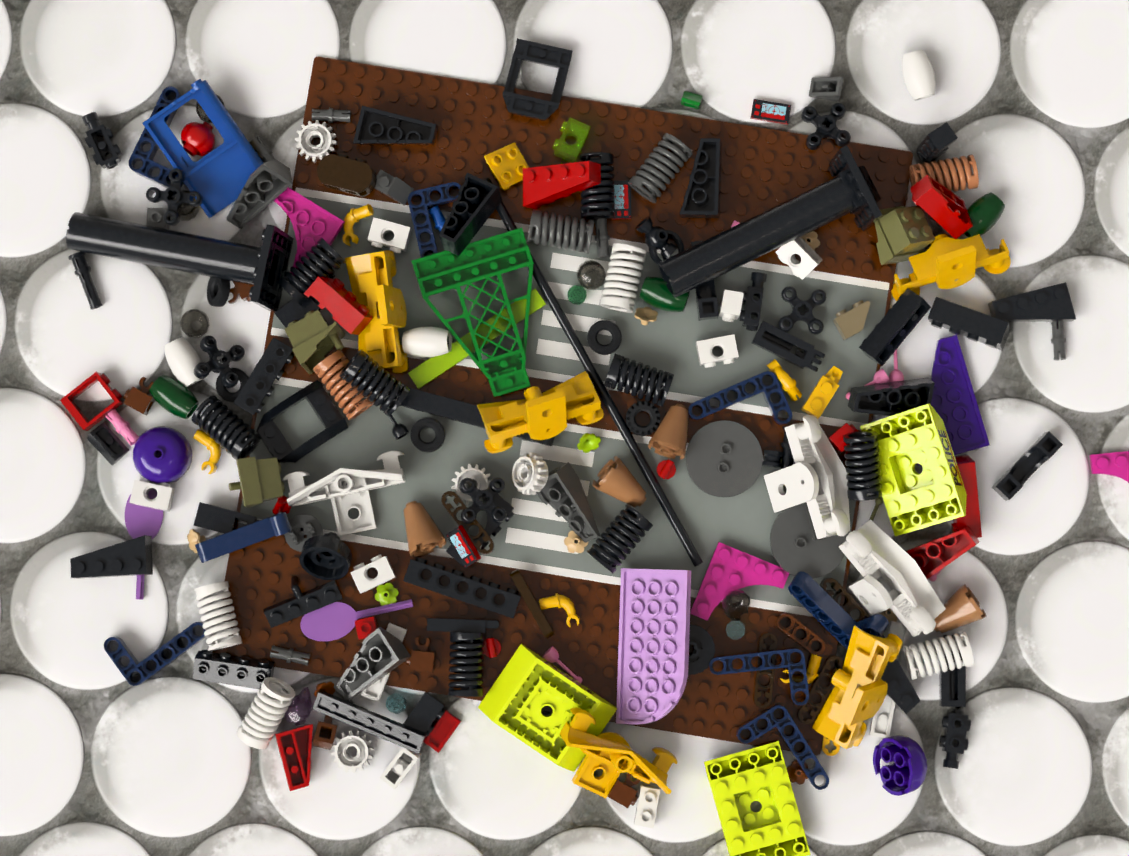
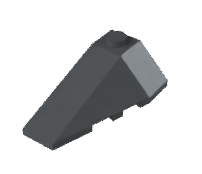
M276 159L265 162L258 167L248 178L226 218L227 221L242 229L293 184L290 168Z
M565 463L549 472L546 485L540 492H536L541 501L546 505H551L556 510L555 514L558 517L562 516L569 523V527L585 543L599 537L600 533L580 479L570 463Z
M381 627L364 639L359 652L355 654L351 665L345 670L336 685L344 700H351L411 657L401 640Z

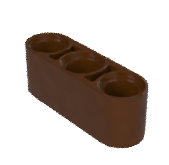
M783 613L777 617V627L809 653L820 655L824 652L825 642L792 615ZM785 616L790 619V625L786 628L780 624L781 618ZM800 628L806 633L805 637L801 640L796 637V631ZM813 641L820 642V650L814 652L811 649Z

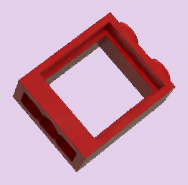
M95 372L60 400L84 431L90 430L104 419L110 411L123 404L121 401L122 395L116 388L112 389L109 383L111 381L104 373L101 375ZM99 381L114 402L88 421L73 400Z

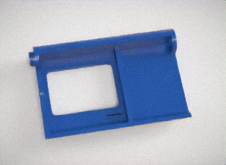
M199 79L191 84L192 89L142 124L173 168L181 169L185 173L184 183L189 191H197L203 196V203L200 206L208 218H211L237 200L250 175L263 162L208 82ZM191 99L198 101L224 139L223 144L196 162L191 160L165 122L166 116Z

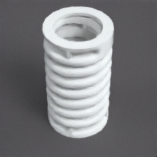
M613 244L612 255L610 256L611 261L608 264L609 269L607 270L608 275L605 277L606 283L604 284V290L602 291L599 303L600 306L620 312H633V305H635L633 299L637 297L634 292L638 291L636 285L640 283L638 278L642 275L637 270L643 269L641 263L645 262L646 250L626 244Z
M228 581L194 589V592L197 594L196 600L199 601L197 606L201 608L199 614L203 615L201 621L204 623L202 625L203 629L206 630L204 635L209 637L206 640V643L210 644L208 645V651L219 650L242 643L239 628H230L237 626L238 621H228L236 618V614H225L234 611V606L223 607L232 604L233 600H221L231 596V592L228 590Z
M962 632L960 635L956 633L953 635V638L947 635L945 638L939 637L938 640L934 638L931 641L918 642L916 645L903 646L904 659L911 680L917 679L918 676H926L923 660L927 674L929 676L933 675L930 657L934 672L939 674L940 666L937 655L943 672L948 671L947 663L951 671L955 669V665L957 669H961L962 666L970 667L974 665L972 649L966 632Z
M265 678L254 701L251 703V707L248 709V713L245 715V719L242 720V725L237 730L239 739L253 748L266 749L276 733L282 718L285 716L288 706L295 697L294 689L277 678Z

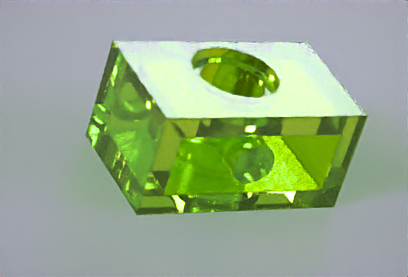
M571 117L568 122L564 121L560 132H563L561 138H556L552 147L555 150L554 155L571 163L576 162L589 135L591 126ZM568 136H573L576 142L568 144L565 139Z

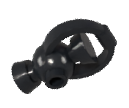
M650 216L643 219L635 228L639 232L645 233V242L648 246L650 257L657 265L662 260L657 255L656 250H661L660 254L663 260L671 256L677 248L678 253L684 251L681 238L673 231L665 230L660 226L653 227ZM668 237L672 238L676 242L677 246L672 243H667Z

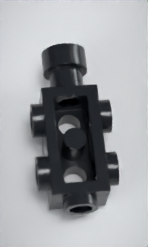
M96 112L86 114L82 117L85 126L89 128V131L86 132L88 137L85 138V141L89 148L93 147L95 154L92 156L96 165H101L104 169L116 167L117 163L121 161L119 155H122L118 145L113 144L111 138H114L110 127L106 128L103 124H99V117ZM103 136L104 141L98 142V138ZM111 153L112 157L106 159V155Z
M752 272V287L748 286L747 291H743L742 302H745V307L740 312L739 321H743L742 326L746 327V330L749 331L758 330L763 285L767 277L765 273ZM753 296H757L759 300H755ZM751 315H755L756 319H752Z
M952 709V713L947 712V716L942 718V727L945 728L944 735L940 736L939 747H942V751L947 752L946 759L943 761V767L958 769V753L964 754V750L968 748L966 731L970 730L971 720L968 719L969 715H963L964 711ZM956 720L961 722L960 727L954 725ZM954 739L958 740V746L956 747L952 745Z

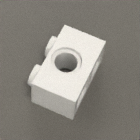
M373 217L367 240L371 242V246L382 249L383 246H386L395 253L406 252L412 229L408 226ZM387 232L394 233V238L391 241H386L384 235Z
M801 237L781 246L776 251L780 261L787 264L792 269L793 274L802 280L823 260ZM795 254L800 255L801 261L795 258Z
M724 290L719 310V317H722L723 321L733 322L739 318L744 293Z
M734 334L696 341L700 366L704 365L705 368L714 367L717 362L722 361L724 364L734 363L735 359L739 357ZM720 347L723 351L722 356H714L712 349Z
M140 478V481L134 480L129 503L170 512L175 489L170 488L171 484L168 483L156 485L146 478ZM151 489L157 490V496L154 499H149L148 492Z
M380 554L371 559L372 563L364 565L363 562L353 567L354 571L350 573L360 594L396 578L387 556L382 557ZM372 567L378 571V575L374 579L368 576V570Z
M402 747L380 776V779L393 789H396L420 756Z
M640 785L634 825L654 828L660 788Z

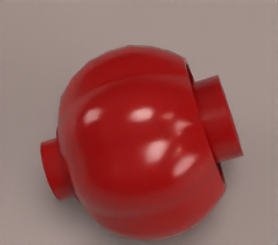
M205 121L203 124L198 122L187 124L181 132V142L184 150L191 156H205L210 153L216 143L215 135L212 132L213 127Z

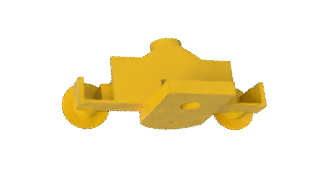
M947 234L937 235L934 237L935 240L930 243L931 246L926 252L909 257L913 268V273L909 274V278L899 279L898 275L894 274L895 283L891 293L893 298L898 301L907 288L920 295V287L936 282L940 289L956 288L974 278L975 269L984 267L989 273L1001 274L1011 264L1009 250L1004 239L1001 240L999 249L989 250V248L986 249L980 234L963 240H955L948 237Z

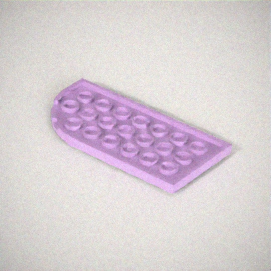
M621 568L616 724L641 725L655 722L666 716L677 705L684 692L689 666L691 570Z

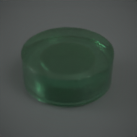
M575 285L568 290L567 296L572 304L580 305L586 300L587 294L582 286Z

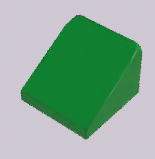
M684 91L681 105L698 110L702 96Z

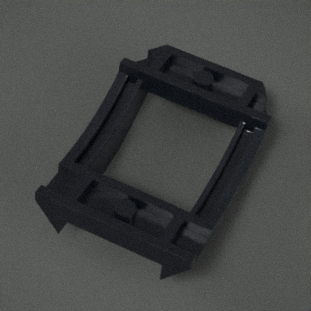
M517 38L509 74L502 94L508 112L543 121L547 120L559 108L573 51ZM523 61L559 68L550 101L515 94Z
M318 380L263 415L256 432L261 435V440L273 458H277L279 463H296L314 449L348 429L345 418L341 416L323 388L324 385ZM307 399L324 425L325 430L295 450H292L273 420L302 400Z

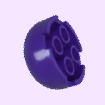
M165 426L153 427L145 431L134 445L133 462L135 468L143 478L153 483L170 484L176 482L190 468L192 462L191 445L178 430ZM161 451V457L157 458L155 454Z
M896 735L882 739L880 744L875 746L873 752L875 774L880 773L884 784L882 787L887 792L900 796L917 790L923 784L927 775V759L924 751L915 740L907 736ZM881 757H882L883 761L886 762V763L892 762V761L895 762V763H892V764H889V765H885V766H883V767L880 769V759H881Z

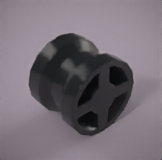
M764 450L765 460L762 466L781 468L780 458L783 456V452Z

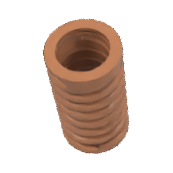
M972 154L968 155L967 158L960 156L959 159L954 157L944 161L938 160L937 162L913 164L909 167L911 187L919 182L920 175L922 179L928 173L930 177L950 191L957 192L959 188L963 191L966 189V184L968 189L978 188V170Z
M338 350L318 363L313 368V371L318 374V378H322V383L326 385L330 395L335 396L334 400L339 402V407L344 408L343 413L347 414L346 417L350 421L374 405L376 398L372 402L368 398L362 400L364 398L362 395L364 391L356 395L358 393L357 387L352 389L353 387L351 386L353 380L346 384L347 382L339 376L342 370L336 373L349 363L342 350Z

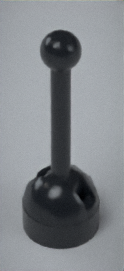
M392 414L388 416L394 425L392 433L396 440L403 438L409 433L405 425L397 424Z

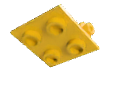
M515 142L484 156L486 164L489 165L492 174L495 175L494 178L497 179L500 188L504 191L508 190L511 185L522 181L523 168H529Z

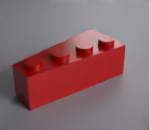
M583 161L523 168V207L537 209L544 204L555 202L559 198L568 197L574 192L583 191L600 184L601 164Z
M969 455L955 456L967 499L966 516L953 519L954 523L951 524L952 532L969 526L975 536L979 538L982 537L975 461Z
M967 526L905 550V552L916 561L928 579L980 541L970 527Z

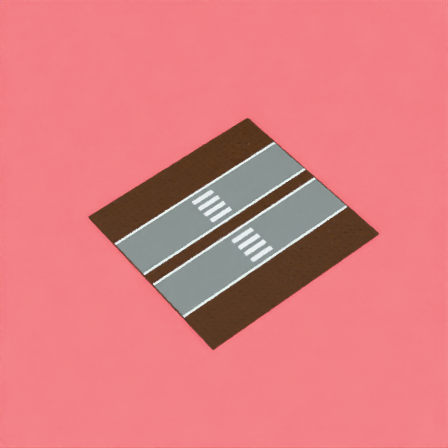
M314 58L303 125L307 126L308 121H311L312 124L316 122L312 121V109L329 110V108H334V110H351V122L334 121L329 123V121H319L321 125L323 122H326V128L331 126L333 129L331 133L336 134V137L333 139L337 141V145H333L335 152H330L329 154L338 155V153L349 156L348 159H364L374 170L376 176L380 170H383L391 176L401 179L412 187L414 191L456 182L463 186L467 173L483 180L490 178L492 184L498 186L502 202L517 229H523L526 242L533 209L523 207V180L511 185L508 190L504 191L500 188L497 179L494 178L495 175L492 174L491 168L486 164L485 155L515 142L530 168L582 162L580 155L584 153L614 154V163L608 164L614 167V171L609 172L614 174V178L611 180L622 181L630 180L632 176H636V171L640 170V166L644 164L646 158H649V154L653 152L654 147L658 146V142L663 140L665 133L676 137L693 154L687 162H684L682 168L679 167V173H674L675 178L670 179L671 183L666 185V190L662 191L659 189L662 195L656 198L657 202L652 203L631 188V219H607V232L610 235V240H608L610 256L612 255L614 243L631 245L647 251L644 258L645 262L641 263L643 269L637 270L642 275L638 278L640 283L636 285L638 291L634 292L637 297L633 299L635 305H633L632 313L615 311L599 305L604 284L606 283L605 277L608 275V264L611 260L610 257L598 258L597 241H595V222L589 254L578 252L577 250L572 251L570 248L565 250L563 246L560 249L556 245L550 247L549 243L547 246H543L541 242L537 245L534 243V240L531 243H527L532 256L603 383H605L615 354L629 358V363L631 360H635L636 366L641 362L643 363V368L645 365H649L650 370L655 367L657 372L663 370L674 374L663 407L654 404L660 413L661 423L671 406L682 404L688 410L692 403L769 371L770 369L766 365L774 359L791 378L795 379L796 386L802 393L801 398L796 395L798 400L792 401L788 393L782 389L792 411V419L787 424L779 425L775 422L763 393H760L700 420H693L689 417L686 451L690 440L699 429L709 423L726 420L745 426L756 436L762 449L763 461L765 460L764 450L783 452L781 442H783L784 430L782 427L804 422L803 417L809 414L802 411L801 408L819 379L823 375L825 376L833 366L843 371L838 383L840 386L820 418L817 419L827 438L845 423H848V425L853 424L858 431H861L860 426L872 422L873 414L853 412L848 407L849 400L846 399V394L851 392L853 387L864 386L873 381L874 374L881 367L859 348L864 339L870 335L875 326L890 309L891 290L893 289L896 263L881 265L876 244L878 237L875 223L869 229L862 231L855 224L854 213L851 215L849 213L814 230L818 235L817 239L820 241V245L815 248V252L823 260L803 280L795 276L787 264L780 261L776 253L779 248L714 279L719 312L722 294L725 289L743 293V291H747L748 286L752 287V272L767 274L766 282L763 285L758 329L762 321L779 328V320L792 313L791 304L785 302L781 297L784 288L793 287L797 292L798 298L803 301L810 299L811 294L815 290H823L826 293V301L821 305L815 306L812 310L813 316L822 321L824 325L823 331L820 334L814 335L809 332L807 323L800 320L795 322L793 328L787 332L815 346L814 349L825 354L824 358H820L817 355L815 357L822 361L821 365L812 363L813 366L818 368L817 372L807 367L802 369L752 344L757 331L746 330V327L742 326L743 321H739V318L733 322L723 321L722 317L699 321L695 288L690 290L683 312H670L655 308L639 297L646 277L662 278L658 265L650 257L648 246L645 242V233L635 229L643 219L650 216L653 227L660 226L665 230L675 232L681 238L684 250L690 248L691 242L707 240L731 228L734 221L742 223L835 178L831 176L828 167L830 161L842 147H839L834 139L823 138L817 150H810L806 146V139L809 135L567 96L561 97L559 108L547 120L543 121L509 113L502 95L504 86L330 58ZM517 88L515 90V94L550 101L552 94ZM362 106L439 126L434 144H354L353 141ZM313 138L311 144L314 146L319 145L321 138ZM701 138H720L722 142L720 218H681L680 211L694 167ZM849 142L847 146L857 166H865L881 197V200L876 202L879 209L905 206L910 179L909 167L912 165L913 153ZM302 149L298 150L292 190L343 221L351 208L356 209L367 204L373 208V215L360 219L353 226V233L359 238L358 244L353 243L352 238L350 239L351 246L343 243L342 237L345 234L343 227L331 244V247L344 260L351 256L390 250L386 246H383L382 249L373 247L371 242L367 240L373 217L411 227L412 231L406 252H394L397 272L392 277V284L394 288L401 289L407 311L406 326L398 328L400 345H402L403 333L413 328L432 326L448 330L421 295L411 262L421 258L408 201L404 206L376 189L367 196L361 197L327 188L317 175V167L321 160L317 159L316 163H314L312 158L307 161L305 159L306 155L301 156L299 154ZM452 187L449 190V195L457 196L459 189ZM437 191L432 192L430 195V199L433 201H437L441 197V194ZM582 191L574 192L565 198H559L550 204H544L537 208V210H541L542 214L548 211L549 219L551 213H556V221L559 214H563L564 219L566 215H570L571 221L576 216L579 223L582 206L580 193ZM420 196L412 198V204H421L422 198ZM454 202L438 205L445 220L450 215ZM496 209L470 243L508 232ZM592 209L597 211H604V209ZM420 214L416 217L417 223H425V215ZM429 214L438 253L445 251L439 238L440 231L435 229L436 225ZM287 215L284 232L294 238L287 271L290 272V268L294 264L295 255L297 254V241L293 224ZM387 232L384 235L386 241H391L394 238V233ZM423 233L420 237V240L424 243L429 242L431 239L429 233ZM668 237L667 243H672L677 246L676 242L672 238ZM677 248L676 251H675L671 256H669L668 258H670V257H672V256L678 254V248ZM656 250L657 255L663 261V258L660 254L661 250ZM428 251L425 254V257L435 253L432 251ZM795 254V258L801 261L800 255ZM346 263L341 264L338 270L332 267L335 271L333 279L337 278L345 285L344 288L352 292ZM528 267L502 274L501 277L508 299L512 300L527 294ZM532 275L531 291L536 288L546 305L529 316L525 369L531 386L493 397L488 379L469 356L420 389L417 388L408 373L431 357H417L407 354L408 369L405 372L394 373L392 368L384 369V371H388L390 376H394L396 380H399L406 387L477 406V404L525 399L524 392L534 386L539 387L543 393L584 372L585 369ZM496 276L490 277L491 279L497 281ZM485 279L471 284L481 288ZM488 280L483 290L493 295L498 285ZM464 285V286H461V287H460V288H461V291H462V294H463V292H464V290H465V288H466L467 285ZM469 285L465 296L475 300L479 290ZM499 287L495 296L503 300ZM284 289L282 290L279 309L293 299ZM455 289L428 297L445 320L463 313ZM788 291L786 296L792 297V293ZM481 292L476 302L487 307L491 297ZM817 294L816 299L821 300V295ZM753 296L755 300H759L757 296ZM311 297L316 304L318 301L314 297ZM464 298L467 311H469L473 302ZM493 299L489 309L499 313L503 303ZM860 300H863V302L869 300L870 307L863 330L843 340L833 322L837 318L835 314L844 309L847 312L853 309L852 305ZM742 302L741 310H744L745 302ZM475 304L470 314L480 319L485 309ZM801 306V308L798 309V312H801L800 314L804 315V313L807 312V310H804V306ZM650 307L658 312L657 320L655 322L649 321L648 325H642L641 320L634 316L636 309ZM326 308L319 311L329 325L335 322L332 319L333 315ZM487 310L482 320L487 321L495 314ZM270 312L264 352L273 337L293 349L284 330L285 326L274 312ZM751 315V318L756 319V316ZM470 317L472 327L475 329L479 321ZM464 318L448 322L459 338L469 333ZM524 320L516 324L520 338L523 337ZM601 320L615 323L622 334L619 348L608 355L594 352L587 340L590 327ZM783 321V325L789 327V322ZM813 324V328L815 330H818L819 326L817 324ZM339 325L345 333V336L341 339L344 346L341 350L346 359L350 361L358 352V335L350 334ZM512 328L507 330L506 333L515 338ZM602 330L598 333L597 340L600 344L607 345L612 341V335L609 331ZM501 334L492 341L498 344L503 334ZM452 335V343L457 340ZM505 335L500 346L510 350L515 340ZM735 335L739 357L735 359L734 363L724 364L722 361L717 362L714 367L705 368L704 365L700 366L696 341ZM489 342L483 346L481 351L491 356L496 346ZM517 343L515 344L512 351L518 350ZM793 345L790 351L795 354L797 349L802 353L805 352V350ZM334 347V348L325 356V358L328 357L329 355L333 354L334 352L338 351V350L336 349V347ZM498 347L494 357L508 352ZM720 347L712 349L714 356H722L723 351ZM481 353L482 360L489 358ZM295 354L289 364L285 363L282 367L284 373L280 380L275 379L272 386L275 388L271 395L264 397L262 403L265 405L260 413L255 412L253 415L251 429L255 430V434H257L256 430L265 413L314 381L318 380L322 383V378H318V374L313 372L309 375ZM766 375L762 378L765 385L769 386L772 384L770 376ZM751 383L745 384V391L753 393L755 391L754 385ZM323 384L326 393L341 416L345 418L348 429L314 449L296 463H280L281 481L289 473L306 471L310 474V476L304 477L305 486H308L339 468L384 469L383 460H376L384 452L396 450L405 454L398 456L400 468L404 470L406 482L369 490L377 526L376 529L338 536L331 499L291 507L290 512L287 514L288 520L300 514L312 515L320 522L323 536L329 532L336 533L340 537V541L349 547L352 553V560L348 573L343 578L335 580L343 599L337 602L350 605L356 612L379 607L381 604L380 601L375 599L377 587L360 594L350 572L354 571L353 567L363 562L364 565L372 563L371 559L380 554L382 557H388L396 578L381 585L391 583L399 591L396 597L397 602L412 599L413 607L374 615L378 628L381 627L386 630L388 624L391 623L407 629L402 643L409 654H411V650H419L415 645L416 637H419L421 645H425L426 638H430L428 651L436 652L433 672L409 670L410 665H406L405 661L391 671L386 683L388 686L448 695L449 682L457 681L450 680L449 674H460L449 671V667L456 666L450 665L449 660L460 658H451L449 656L450 652L455 651L450 649V645L453 644L450 642V632L427 631V618L497 620L500 626L498 628H486L485 637L482 640L495 638L501 644V651L497 657L489 658L485 654L480 655L484 657L482 662L484 668L480 670L484 673L483 677H481L483 679V684L481 685L483 687V696L455 697L482 701L522 643L541 657L553 646L559 653L558 659L576 676L582 678V685L617 707L621 568L691 570V611L718 542L779 566L771 551L770 533L774 521L782 511L774 513L764 475L781 470V468L762 466L758 479L748 490L733 497H716L703 492L694 484L687 471L686 455L683 459H680L681 456L671 459L656 454L654 452L655 448H648L649 441L655 432L647 436H637L631 432L703 563L694 567L596 389L595 391L601 401V408L604 413L601 420L588 425L580 424L576 417L567 420V427L555 436L553 446L513 437L511 448L499 453H490L484 445V441L489 439L484 428L403 406H398L392 413L397 424L405 425L409 431L406 436L399 440H396L393 436L392 429L394 425L390 418L380 410V405H372L365 412L349 421L346 417L347 414L343 413L344 408L339 407V402L334 400L335 396H331L330 391ZM617 386L615 389L606 387L625 423L628 409L634 403L646 401L645 396L643 399H639L638 394L635 397L631 395V392L625 394L624 390L622 392L618 391ZM729 391L727 398L735 401L737 399L736 392ZM772 393L770 400L773 403H779L780 396L777 393ZM712 398L709 401L712 408H718L720 405L719 400L716 398ZM307 399L302 400L273 420L292 450H295L325 430L324 425ZM692 407L693 415L700 416L702 414L701 407ZM641 411L637 413L635 420L638 425L646 426L650 423L651 418L647 412ZM785 411L778 412V418L781 421H786L788 418ZM422 418L436 419L445 430V440L442 446L433 452L420 451L411 441L410 433L412 426ZM429 427L424 428L420 433V437L424 442H431L435 438V431ZM589 433L599 436L601 442L598 444L599 447L588 453L579 450L577 445L583 434ZM260 440L253 452L246 457H255L256 460L273 458L262 440ZM833 446L834 450L836 451L837 455L839 456L840 460L846 468L847 466L845 465V460L847 459L844 457V454L847 451L844 450L842 453H839ZM525 453H536L538 456H542V460L546 461L548 473L568 462L580 479L600 533L599 537L588 541V545L584 547L582 553H570L568 551V546L564 544V539L568 537V533L572 529L562 516L558 517L555 514L556 510L551 505L543 503L537 493L536 495H526L517 491L518 488L514 486L512 480V469L520 456H524ZM617 456L645 490L646 501L640 507L637 505L633 508L652 523L653 527L649 531H645V536L640 537L641 541L639 543L633 541L636 547L634 549L630 548V554L625 553L626 559H620L622 564L620 566L616 565V571L611 573L587 551L591 549L594 543L597 544L596 540L601 538L603 532L606 533L605 529L607 527H611L610 523L615 521V517L617 515L621 516L620 511L626 509V503L592 486L594 480L596 482L599 480L600 477L597 474L610 459L615 461L614 457ZM669 459L674 462L676 467L675 475L670 479H662L657 474V466L661 461ZM468 464H471L472 468H475L477 464L479 465V470L486 469L485 475L490 473L491 476L488 478V481L496 477L503 479L505 488L498 494L514 508L512 511L514 515L508 522L504 520L501 523L500 527L502 529L495 537L493 535L490 536L495 546L493 552L484 555L478 551L481 559L465 568L446 552L451 545L446 534L459 527V525L443 506L441 498L447 491L457 492L456 489H451V486L455 485L452 479L457 478L455 472L461 473L462 466L468 469ZM473 480V481L475 482V486L477 487V486H478L477 481H476V480ZM283 481L285 488L283 495L289 498L288 493H290L288 481ZM494 483L495 487L500 488L499 484ZM783 485V490L786 493V486ZM240 489L236 512L255 516L257 520H262L275 515L272 510L278 498L247 508L243 505L242 490ZM455 496L446 497V504L450 503L454 507L451 512L457 507L462 506L461 503L458 506L454 503ZM849 499L850 532L856 529L860 501ZM466 500L462 501L467 508L472 506V502L467 506ZM412 501L422 503L447 541L442 548L439 549V546L433 548L434 552L419 556V558L427 560V565L434 566V563L445 566V571L452 573L454 569L463 572V577L470 579L472 575L481 578V583L486 585L489 582L500 585L499 589L507 591V588L519 591L509 574L518 569L539 607V599L555 596L556 593L570 598L574 603L576 614L580 618L578 626L574 618L570 619L571 627L567 625L568 615L562 607L541 610L555 634L546 639L522 596L514 618H510L404 582L410 560L416 559L414 554L410 556L403 511L406 508V504ZM357 508L350 509L349 517L351 519L358 518L359 510ZM463 510L457 513V519L462 521L460 516ZM480 511L477 513L476 520L485 530L487 513L486 511ZM235 519L234 528L238 529L239 523L248 524V522ZM476 525L470 526L468 533L471 536H476L479 533V527ZM284 534L277 537L273 536L229 553L225 581L229 583L228 590L231 592V596L221 600H233L232 604L223 607L234 606V611L225 614H236V618L228 621H238L237 626L230 628H239L242 643L212 651L213 653L220 654L225 652L233 656L246 655L253 659L266 658L275 662L274 667L341 678L354 660L355 654L362 647L364 639L358 640L355 626L350 633L337 640H312L301 631L300 623L304 615L271 628L263 609L295 596L291 589V578L293 576L298 577L299 588L302 593L333 581L319 579L307 573L300 564L301 552L292 549L288 545ZM489 544L485 547L486 550L490 549ZM844 555L840 564L832 572L825 576L814 578V580L820 585L823 579L833 578L846 590L850 560ZM374 567L370 568L368 576L371 579L377 577V569ZM424 569L421 576L424 580H429L432 573L429 569ZM789 574L783 589L769 585H753L732 592L715 607L708 621L690 614V624L702 627L712 637L715 644L714 658L758 653L760 637L764 633H771L777 638L776 651L788 649L801 650L804 653L807 669L811 653L782 632L776 625L777 617L783 613L792 615L825 642L824 652L817 655L822 657L818 675L826 660L831 656H836L838 640L789 592L788 586L795 577ZM443 575L440 577L439 582L442 586H448L450 578L447 575ZM461 581L458 584V590L462 593L466 592L468 584L465 581ZM826 583V590H831L835 594L840 591H834L831 586L833 583ZM480 587L476 590L478 598L483 599L486 597L487 591L485 588ZM497 594L494 597V601L497 605H502L505 602V597L503 594ZM844 595L838 597V604L840 606H844ZM786 616L781 618V626L784 628L788 627L790 619ZM800 628L796 631L797 639L801 640L805 637L806 633L803 629ZM767 636V639H763V643L766 644V650L762 648L761 652L773 651L769 650V645L773 644V640L770 639V636ZM813 641L811 649L814 652L820 650V642ZM275 645L285 649L294 648V651L310 653V659L302 658L309 661L308 666L295 662L287 663V660L271 658L270 652L279 653L272 651V646ZM693 645L689 647V655L693 653ZM791 653L790 660L793 663L800 662V653ZM776 654L775 665H779L782 662V658L779 654ZM754 656L751 659V664L754 667H757L758 656ZM735 658L732 661V667L737 670L742 668L743 661ZM716 660L712 667L715 671L720 672L723 670L724 665L722 661ZM830 661V664L832 665L830 671L825 669L824 672L829 673L833 676L832 671L834 669L835 661ZM556 662L551 663V664H553L554 666H556L557 668H559L560 670H562L563 672H565L566 674H568V673H567L559 664H557ZM708 666L701 673L688 675L687 683L679 702L666 716L649 724L632 725L742 743L736 736L737 729L777 704L787 709L814 755H820L823 735L812 728L817 717L811 724H803L798 719L797 714L801 705H797L792 701L790 683H783L780 678L784 680L789 679V674L783 672L788 670V667L775 669L772 701L767 708H759L754 703L756 671L716 675L710 671ZM796 671L793 674L802 675V672ZM766 674L761 675L759 683L763 686L768 685L770 682L769 676ZM828 676L821 677V686H829L831 683ZM814 680L813 682H811L810 684H808V690H809V691H810L812 685L814 684L815 680ZM758 687V691H762V695L757 698V701L764 705V702L768 701V698L765 697V691L769 692V688L762 689ZM803 691L795 693L796 701L803 702L805 700L806 694ZM813 693L810 698L813 704L820 703L821 695ZM808 702L806 704L809 707L808 711H803L801 714L804 716V721L807 718L811 719L812 716L809 714L811 709L814 711L817 709V707L811 706ZM544 706L541 711L553 712L550 706ZM781 708L774 710V718L780 719L783 716ZM616 712L609 722L616 723ZM765 719L757 721L759 729H764L767 726ZM792 725L784 727L785 735L789 736L793 733L794 728ZM776 727L750 743H742L762 746L779 741L781 750L790 751ZM743 729L740 733L742 739H748L751 735L749 729ZM796 742L794 745L796 752H801L804 748L802 742Z

